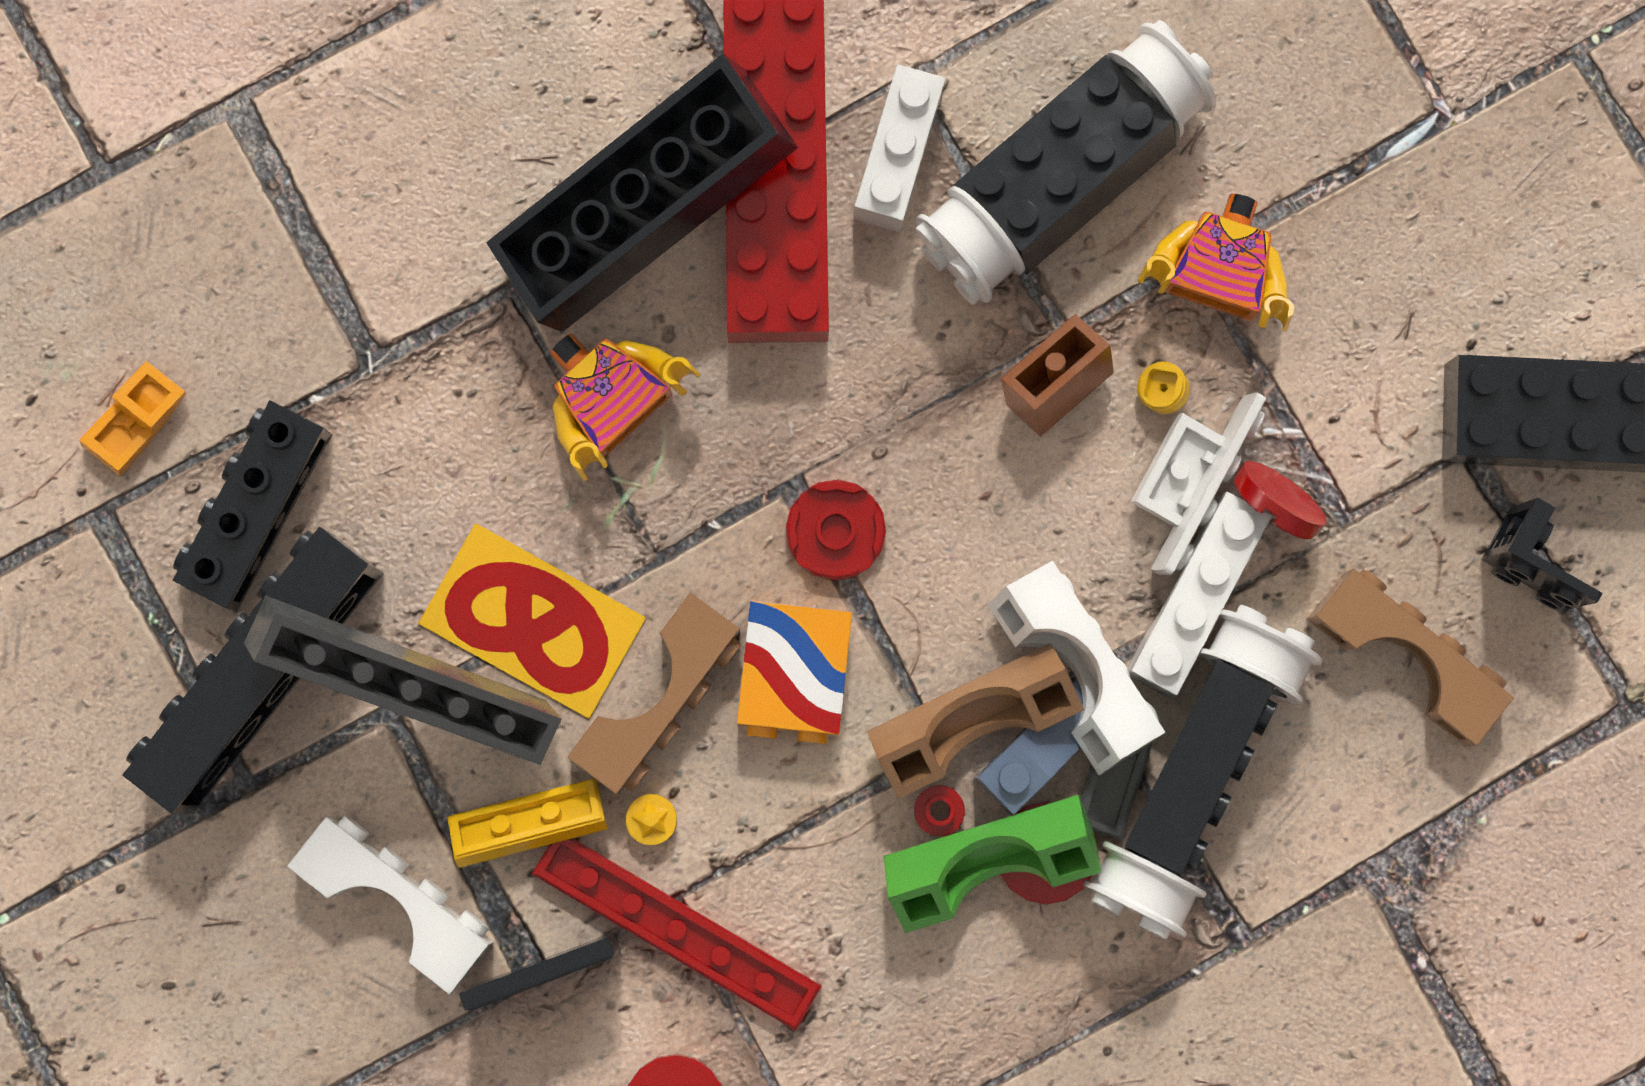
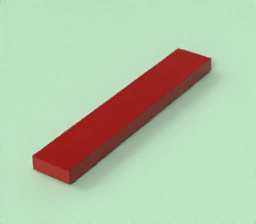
M574 838L549 844L532 872V875L795 1031L822 987L818 982Z

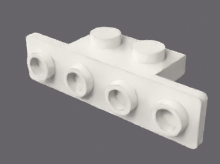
M1258 392L1244 395L1222 435L1184 413L1177 414L1131 500V503L1173 526L1151 567V571L1158 575H1172L1175 569L1180 571L1188 562L1194 549V545L1190 541L1199 525L1203 527L1207 524L1217 507L1218 501L1213 497L1221 482H1228L1236 472L1241 461V456L1237 455V452L1245 437L1250 439L1263 421L1264 412L1260 411L1266 400V397Z

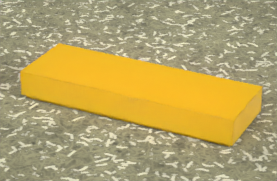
M595 778L447 816L454 860L458 868L608 829L599 785Z

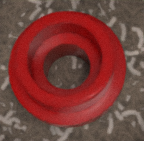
M943 785L931 786L922 791L915 801V820L918 826L930 835H949L955 832L964 820V802L961 796L950 787ZM936 801H943L949 807V815L942 821L933 819L930 814V807Z

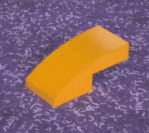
M145 361L112 396V406L79 439L80 444L120 477L158 434L181 403L186 393L148 361Z

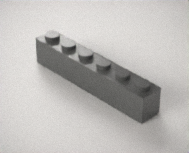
M266 595L244 642L254 662L541 765L562 720L551 705L542 698Z

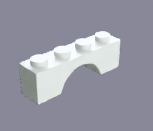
M1225 492L1217 498V507L1212 517L1201 528L1194 541L1191 557L1161 611L1145 633L1127 667L1131 678L1168 698L1178 695L1272 515L1265 511L1262 514L1259 511L1256 512L1246 501L1229 492Z
M1053 561L1006 586L988 604L1015 647L1031 646L1041 648L1051 643L1058 657L1074 672L1082 691V706L1084 710L1081 712L1079 721L1071 733L1099 776L1143 750L1165 733V730L1159 723L1155 709L1144 700L1132 682L1128 668L1120 659L1116 658L1103 638L1099 624L1087 614L1077 599L1070 580L1060 573Z
M346 815L340 821L335 817H325L287 867L326 898L336 897L351 888L359 886L377 888L393 896L406 910L413 928V948L409 963L448 994L455 992L493 944V941L485 936L489 927L467 910L461 916L445 904L449 896L430 880L425 878L419 884L404 872L409 864L387 847H384L379 852L368 844L364 839L369 833L353 819Z

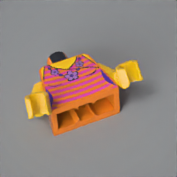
M1229 194L1222 216L1211 212H1204L1198 221H1184L1160 240L1152 257L1146 262L1137 280L1142 284L1146 277H1153L1161 285L1157 292L1159 294L1165 292L1252 321L1260 313L1263 306L1258 325L1261 328H1266L1269 318H1276L1283 325L1282 331H1287L1294 312V305L1288 300L1287 282L1279 252L1270 246L1271 233L1251 226L1258 202L1241 194Z
M572 333L565 336L554 346L550 355L567 372L554 385L559 394L552 406L559 442L569 455L570 462L583 481L589 479L584 472L589 463L600 462L603 469L607 468L608 465L605 457L672 396L671 388L667 383L679 395H686L687 391L680 385V380L687 374H694L697 378L700 376V373L686 358H674L657 347L626 339L616 344L608 339H604L589 352Z

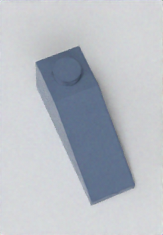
M1076 678L1072 684L1083 704L1082 691ZM1081 712L1039 732L1024 728L974 779L1009 815H1014L1081 748L1071 733L1079 721Z

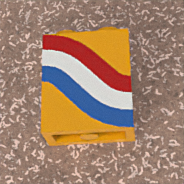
M750 601L737 725L747 726L746 736L777 739L779 729L797 731V741L828 744V735H839L852 612Z

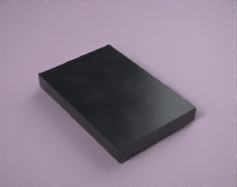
M613 932L472 985L460 992L459 996L464 1010L470 1012L611 959L619 953L621 948L616 934Z

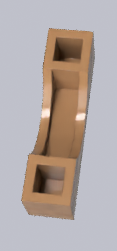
M1355 569L1344 572L1307 620L1345 651L1376 640L1393 642L1410 651L1423 666L1428 679L1429 700L1425 715L1463 746L1478 745L1514 699L1511 694L1503 689L1507 684L1506 681L1489 667L1482 665L1478 669L1463 657L1467 651L1454 638L1445 633L1437 636L1424 625L1427 618L1414 606L1405 601H1402L1400 605L1384 593L1387 586L1377 576L1365 569L1360 573Z
M690 592L660 632L668 647L672 661L671 680L663 698L650 711L635 718L615 720L597 716L567 758L615 794H620L625 787L633 792L651 768L644 761L654 747L657 746L664 751L680 730L681 726L675 722L680 712L686 705L694 710L712 685L705 681L716 664L725 669L742 646L736 640L740 633V628Z
M1051 643L874 727L868 730L867 733L876 756L897 798L900 799L944 778L946 770L956 754L968 744L986 734L1014 727L1028 728L1039 732L1083 711L1084 708L1063 663Z

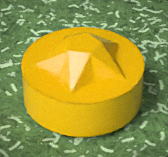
M1156 362L1148 366L1141 373L1137 383V393L1141 402L1151 411L1158 414H1171L1181 409L1187 402L1190 395V382L1186 374L1175 364Z
M657 794L642 795L629 806L626 813V826L628 832L636 841L645 845H657L665 842L674 833L677 826V813L673 804L665 797Z

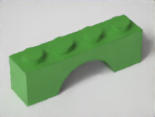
M1079 795L883 856L888 899L905 933L953 919L961 901L974 887L1000 874L1009 872L1032 873L1043 878L1053 888L1102 872L1094 831Z

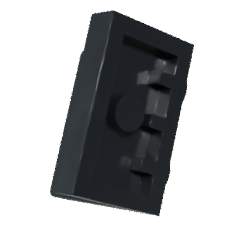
M1537 497L1509 508L1481 559L1493 566L1491 573L1503 582L1513 586H1519L1520 583L1525 584L1538 592L1535 598L1539 602L1560 612L1564 608L1573 609L1598 603L1603 594L1602 592L1532 553L1533 549L1539 551L1551 535L1554 524L1550 523L1549 519L1556 507Z

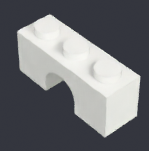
M897 64L854 206V220L901 233L920 163L943 92L944 77Z

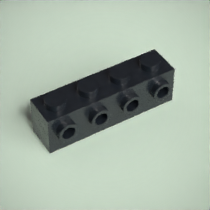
M269 400L265 409L258 408L251 417L246 428V435L250 436L241 454L235 452L228 460L222 473V479L226 482L217 498H209L203 506L197 523L201 525L199 532L192 544L186 542L182 546L173 564V569L177 570L172 581L235 612L238 611L332 436L322 426Z

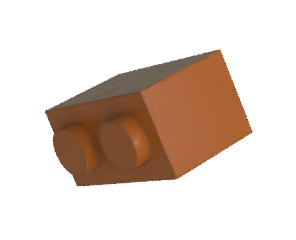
M1074 314L1001 377L1006 405L1041 437L1114 373L1110 344L1077 314Z

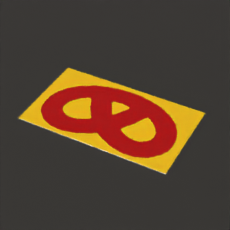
M475 523L418 624L590 719L646 617Z

